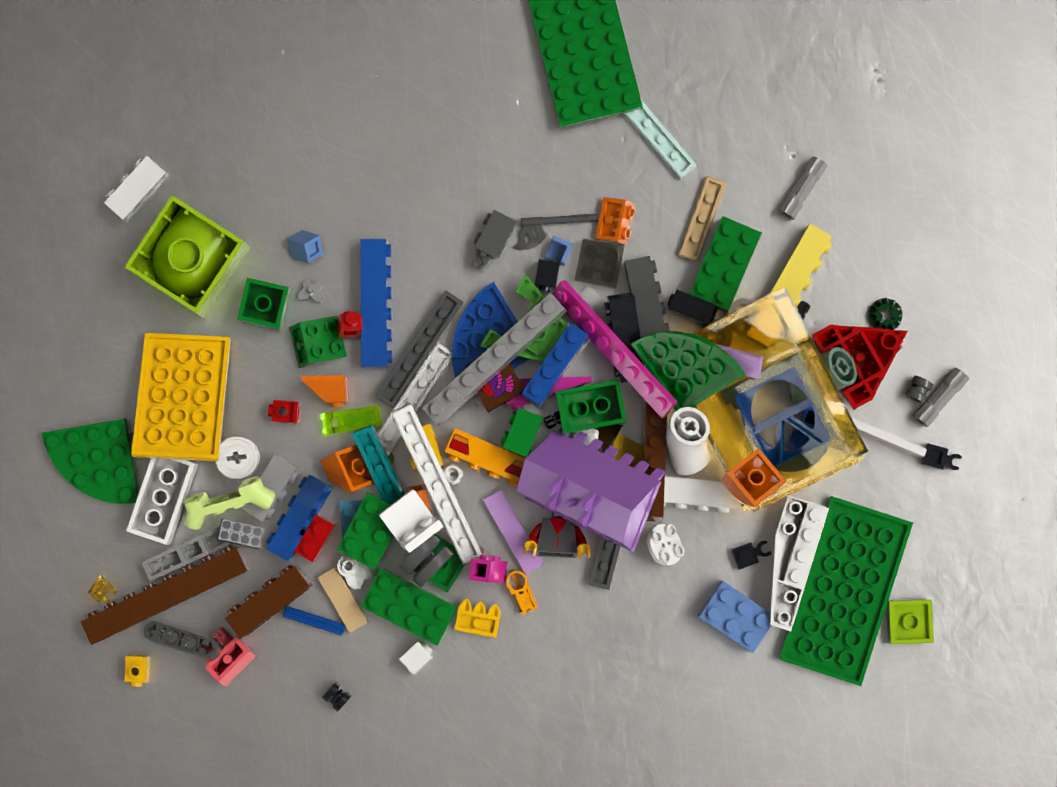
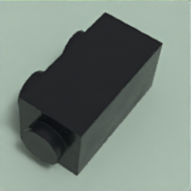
M677 289L675 294L672 293L668 300V309L671 313L711 328L719 309L716 304Z

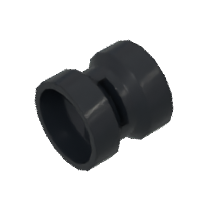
M337 682L322 696L326 702L333 704V708L337 712L352 697L348 692H344L341 689V685Z

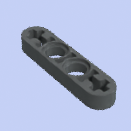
M155 621L149 622L144 628V636L153 643L207 660H215L221 654V646L213 639ZM157 629L158 631H160L161 633H163V635H162V636H160V635H158V634H153V635H152V634H151V631ZM177 633V640L174 643H169L168 638L170 634ZM195 638V647L192 649H188L187 642L190 639ZM202 645L208 648L213 647V652L209 651L208 653L206 650L202 649Z

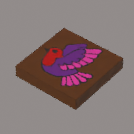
M509 363L477 391V394L489 413L522 394L524 388Z

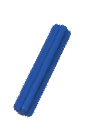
M289 606L285 607L283 612L284 618L337 635H343L345 630V624Z

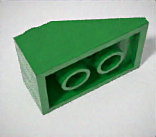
M619 380L555 391L563 434L627 422Z

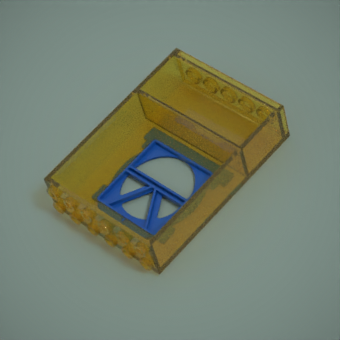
M787 288L772 292L694 333V335L705 338L714 344L763 356L761 376L758 379L744 375L693 407L701 411L708 419L710 425L708 439L725 473L759 448L787 481L754 508L740 501L744 511L752 509L755 512L770 503L772 504L864 459L862 455L867 453L868 449ZM773 380L787 381L799 387L807 395V399L755 425L753 424L751 415L752 401L757 390L765 383ZM809 407H813L815 414L814 428H810L794 415ZM785 421L810 438L804 446L796 450H784ZM776 424L775 447L765 442L758 434Z

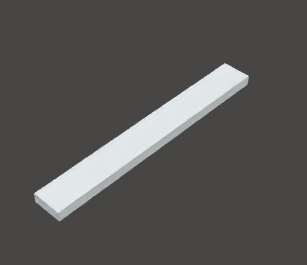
M409 403L391 411L463 565L471 562V558H479L482 552L412 404Z

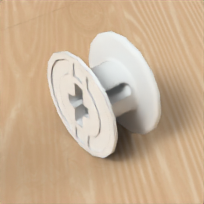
M231 437L225 439L220 444L219 461L215 462L218 470L223 475L231 479H245L256 472L260 464V453L252 441L243 437ZM237 452L239 455H246V459L240 460L239 464L237 461H229V457L236 456L235 453Z

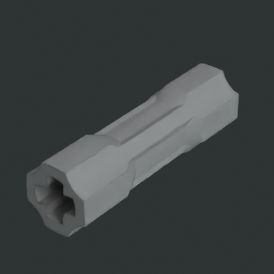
M815 156L811 157L803 170V174L779 209L783 215L793 220L796 218L806 198L828 166L824 161Z
M957 367L954 368L927 402L913 415L915 419L925 427H929L945 405L968 382L969 377Z

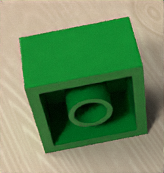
M247 278L237 319L241 322L282 331L291 289L286 286Z
M518 408L517 412L513 411L509 420V424L512 425L509 432H504L501 444H504L503 449L527 458L543 417Z

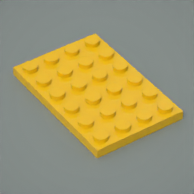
M145 333L131 452L132 457L219 461L231 344L230 337Z

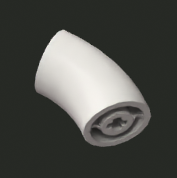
M684 407L674 412L666 430L668 457L674 471L680 475H690L702 470L707 466L711 458L707 445L710 425L707 417L696 408Z

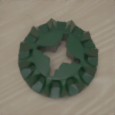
M882 298L871 305L869 321L874 328L894 330L901 324L903 318L902 309L895 300ZM891 308L889 315L893 319L887 318L881 322L883 315L880 311H886Z

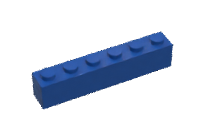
M360 239L361 367L388 368V363H392V350H388V342H392V329H388V321H392V308H388V299H392V288L388 287V278L392 277L391 265H388V257H391V244H387L386 239Z

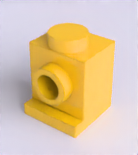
M125 656L124 682H130L129 686L142 687L143 683L149 682L150 656ZM134 667L139 669L138 675L132 673Z

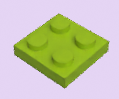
M931 599L888 601L890 644L934 643Z

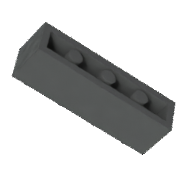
M650 256L625 261L624 266L629 290L635 296L640 338L652 333L670 331L668 322L664 323L663 315L666 314L664 302L659 301L658 294H661L659 281L655 282L654 273H657L655 260L651 261Z

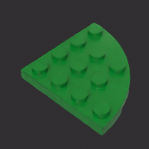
M661 331L646 335L631 343L646 368L678 402L674 406L675 411L684 407L692 408L745 375L739 364L722 348L694 334L680 331Z
M126 418L41 433L52 463L59 473L76 489L105 502L116 504L136 503L139 490L134 461L131 455L132 450Z

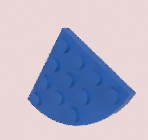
M494 282L473 298L458 322L452 345L455 378L488 349L482 347L481 343L490 329L503 336L518 322ZM517 356L510 364L515 369L530 359Z

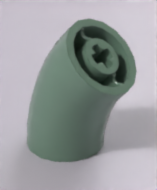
M835 347L821 354L806 358L808 365L804 366L807 372L804 379L814 388L819 397L850 386L856 381L857 370L854 360L842 348ZM786 381L792 404L799 403L808 398L799 387Z

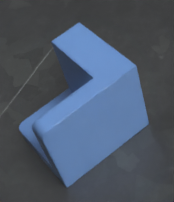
M301 230L287 239L290 255L294 259L309 263L323 254L320 235Z
M553 236L545 258L565 266L573 243Z

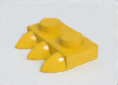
M466 598L459 605L454 630L496 638L500 622V609L498 605L494 604L486 614L485 605L480 601L472 611L471 603Z

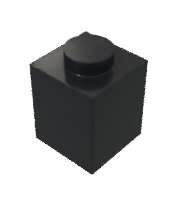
M539 259L535 286L538 287L539 291L550 293L551 289H556L560 267L559 262Z

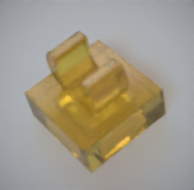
M102 575L99 576L88 591L91 597L99 603L102 600L105 603H110L106 594L108 592L117 593L109 580Z

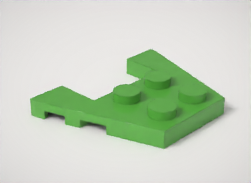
M526 275L515 290L516 293L533 303L529 311L545 298ZM560 317L518 356L544 362L567 329V324ZM490 329L481 346L490 348L502 336Z

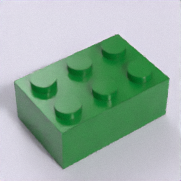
M367 492L337 550L376 570L394 537L379 517V514L392 504Z

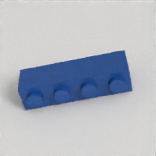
M570 323L523 390L522 398L540 409L587 342L588 334Z

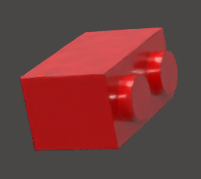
M316 514L294 552L311 562H315L335 529L336 524Z

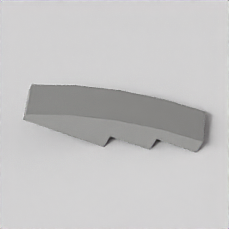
M219 527L141 563L151 582L232 545V543L217 540Z

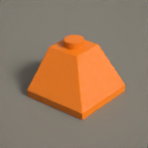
M345 375L301 376L302 381L325 403L331 404V407H343V403H348V377Z
M357 444L337 451L320 460L328 480L348 493L374 484Z
M759 448L729 470L721 479V482L735 498L753 508L787 482Z

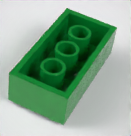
M722 216L689 294L716 304L719 308L718 310L727 313L762 232Z
M380 568L361 605L364 609L436 646L440 643L458 607L384 568Z

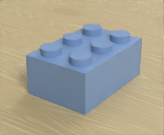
M722 580L698 614V617L752 653H754L772 626L770 625V612Z

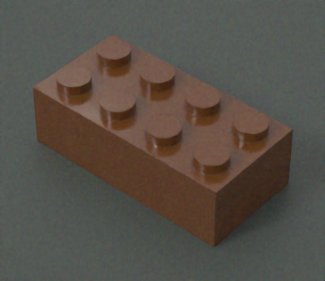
M288 565L279 572L281 575L279 578L275 579L274 577L262 585L263 590L260 592L258 590L245 597L246 603L243 605L236 604L227 611L229 615L225 620L240 639L248 636L314 586L299 565Z

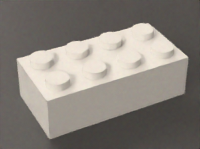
M151 458L126 531L165 545H171L184 508L183 502L187 499L198 463L183 459Z

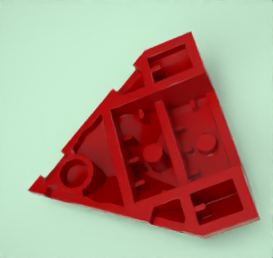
M831 324L812 334L819 354L839 347L848 352L854 360L857 370L856 381L852 385L840 389V392L853 410L873 400L908 331Z

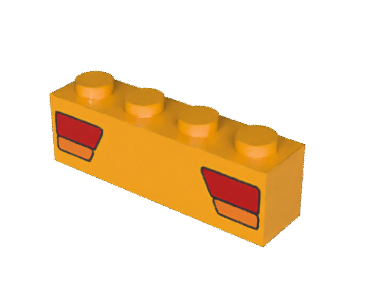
M456 428L445 450L449 454L447 458L456 462H460V459L468 462V467L479 471L480 467L488 470L487 475L499 479L500 476L507 478L506 483L515 487L518 486L526 459Z

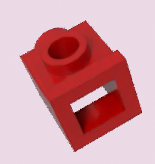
M346 311L337 317L338 338H359L362 332V314H356L354 311Z
M273 400V404H269L268 417H272V422L299 424L300 402ZM285 407L287 413L280 415V408Z

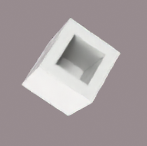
M418 641L399 660L414 675L433 657L431 654L433 650L425 641L423 643Z

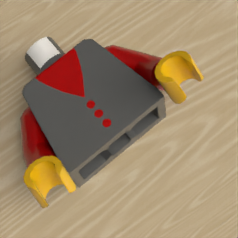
M553 512L552 518H543V522L534 527L528 536L523 550V554H526L528 550L532 551L533 556L576 558L578 556V559H581V554H587L588 558H590V546L587 545L586 538L579 526Z

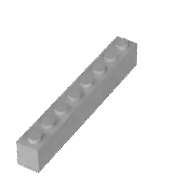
M549 293L422 409L436 425L440 426L473 397L477 391L564 315L567 310Z

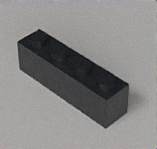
M630 292L607 296L608 302L604 303L606 316L610 315L611 322L607 326L644 365L631 343L640 339L634 294ZM613 365L615 378L619 377L621 383L628 382Z

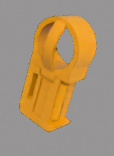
M517 569L510 571L506 576V584L514 596L518 608L521 609L519 613L523 615L530 610L537 609V604L525 573ZM516 573H519L524 578V584L522 587L520 585ZM511 575L513 576L517 589L512 588L509 584V577Z

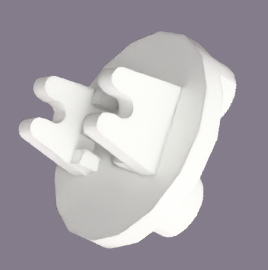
M658 524L650 529L648 538L645 540L655 563L658 562L664 566H671L677 563L680 557L684 555L685 550L681 545L675 526L672 524Z

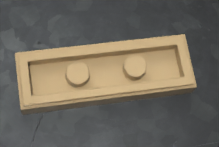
M337 567L317 577L349 633L368 623L344 578L338 573Z

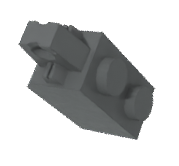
M493 210L492 214H487L483 225H485L483 232H478L473 241L476 244V252L471 265L482 271L491 259L500 258L517 225L516 220L496 210Z

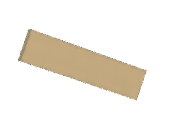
M706 176L678 256L697 263L699 262L727 182Z

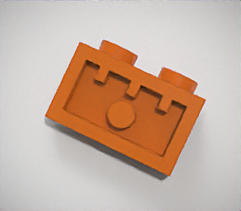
M603 197L595 239L626 245L631 234V219L635 215L634 204L624 199Z

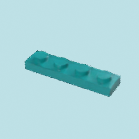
M372 424L352 433L382 500L393 504L405 493L374 425Z

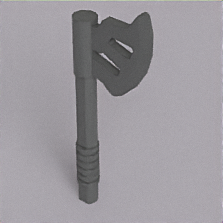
M597 214L521 218V227L523 229L520 231V242L514 246V249L527 250L539 245L547 236V232L543 230L541 225L598 221ZM532 226H534L537 231L538 237L536 238L532 232ZM525 234L529 236V243H526Z

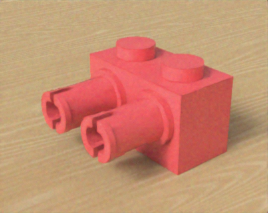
M221 627L217 631L222 636L215 632L213 638L224 648L215 660L205 659L208 662L205 668L219 683L227 686L256 655L242 640L236 636L232 638ZM202 645V647H203L208 653H209V651H212V652H213V648H212V647H211V648H208V647H205L204 645Z

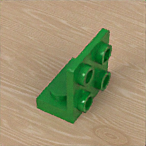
M337 316L303 321L289 327L298 368L346 357L343 339L338 338Z

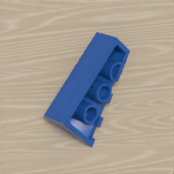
M310 474L308 478L304 476L298 486L301 489L297 496H292L287 505L290 509L286 515L284 513L281 515L277 522L279 528L276 533L272 532L266 541L268 544L267 550L288 562H291L295 555L294 551L316 514H319L333 490L332 486Z

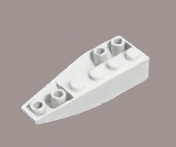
M787 495L775 534L770 625L790 632L829 511L827 507L791 495Z

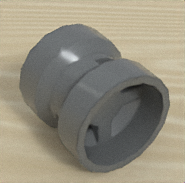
M914 375L912 386L907 389L905 395L916 402L924 404L927 398L926 394L928 391H931L933 384L922 377Z

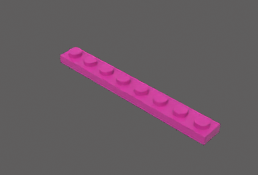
M566 280L561 281L552 295L567 310L566 314L582 331L588 334V338L658 415L661 418L668 416L678 402Z

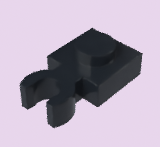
M926 443L925 448L927 451L922 458L921 464L943 470L944 464H946L951 470H959V467L952 464V460L954 458L961 459V455H947V448Z
M760 541L754 548L752 542L731 549L738 570L759 563L757 556H770L772 554L771 551L766 553L761 551L762 545L768 542Z

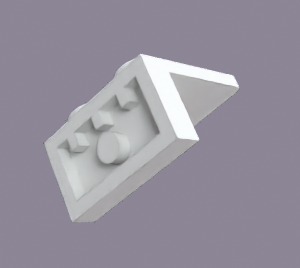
M413 489L379 514V517L400 546L408 553L444 527L431 514Z

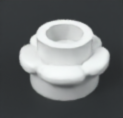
M450 464L448 467L443 468L449 484L456 485L460 482V478L463 477V471L461 468H458V465Z

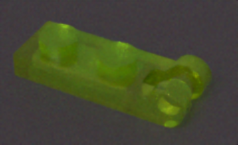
M379 405L320 414L321 421L324 423L323 435L356 431L372 424L374 428L382 427ZM337 418L338 426L333 427L332 419Z

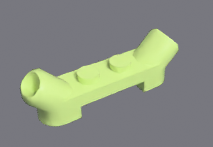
M259 476L243 480L237 491L209 499L206 491L195 494L183 502L187 510L184 524L192 530H198L202 527L207 515L212 513L218 515L232 507L233 509H239L249 502L266 510L270 508L276 494L273 490L263 485Z

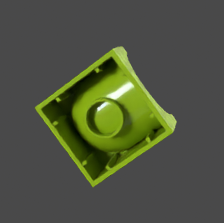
M171 195L130 257L125 268L202 318H205L250 247L240 238Z

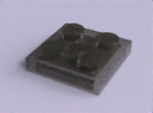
M583 239L574 281L616 289L624 247Z

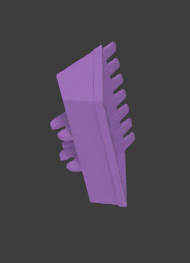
M562 427L558 431L553 430L525 459L516 491L522 494L525 499L634 552L665 471L656 468L649 476L645 474L649 467V463L645 461H640L632 468L629 464L634 457L628 453H625L619 460H616L614 456L617 454L618 449L610 446L604 453H601L598 450L603 445V442L598 439H594L586 446L583 442L586 440L587 434L581 431L573 438L567 437L570 433L563 434Z

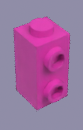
M479 555V559L471 558L469 580L505 583L508 562L500 561L501 557L490 555Z

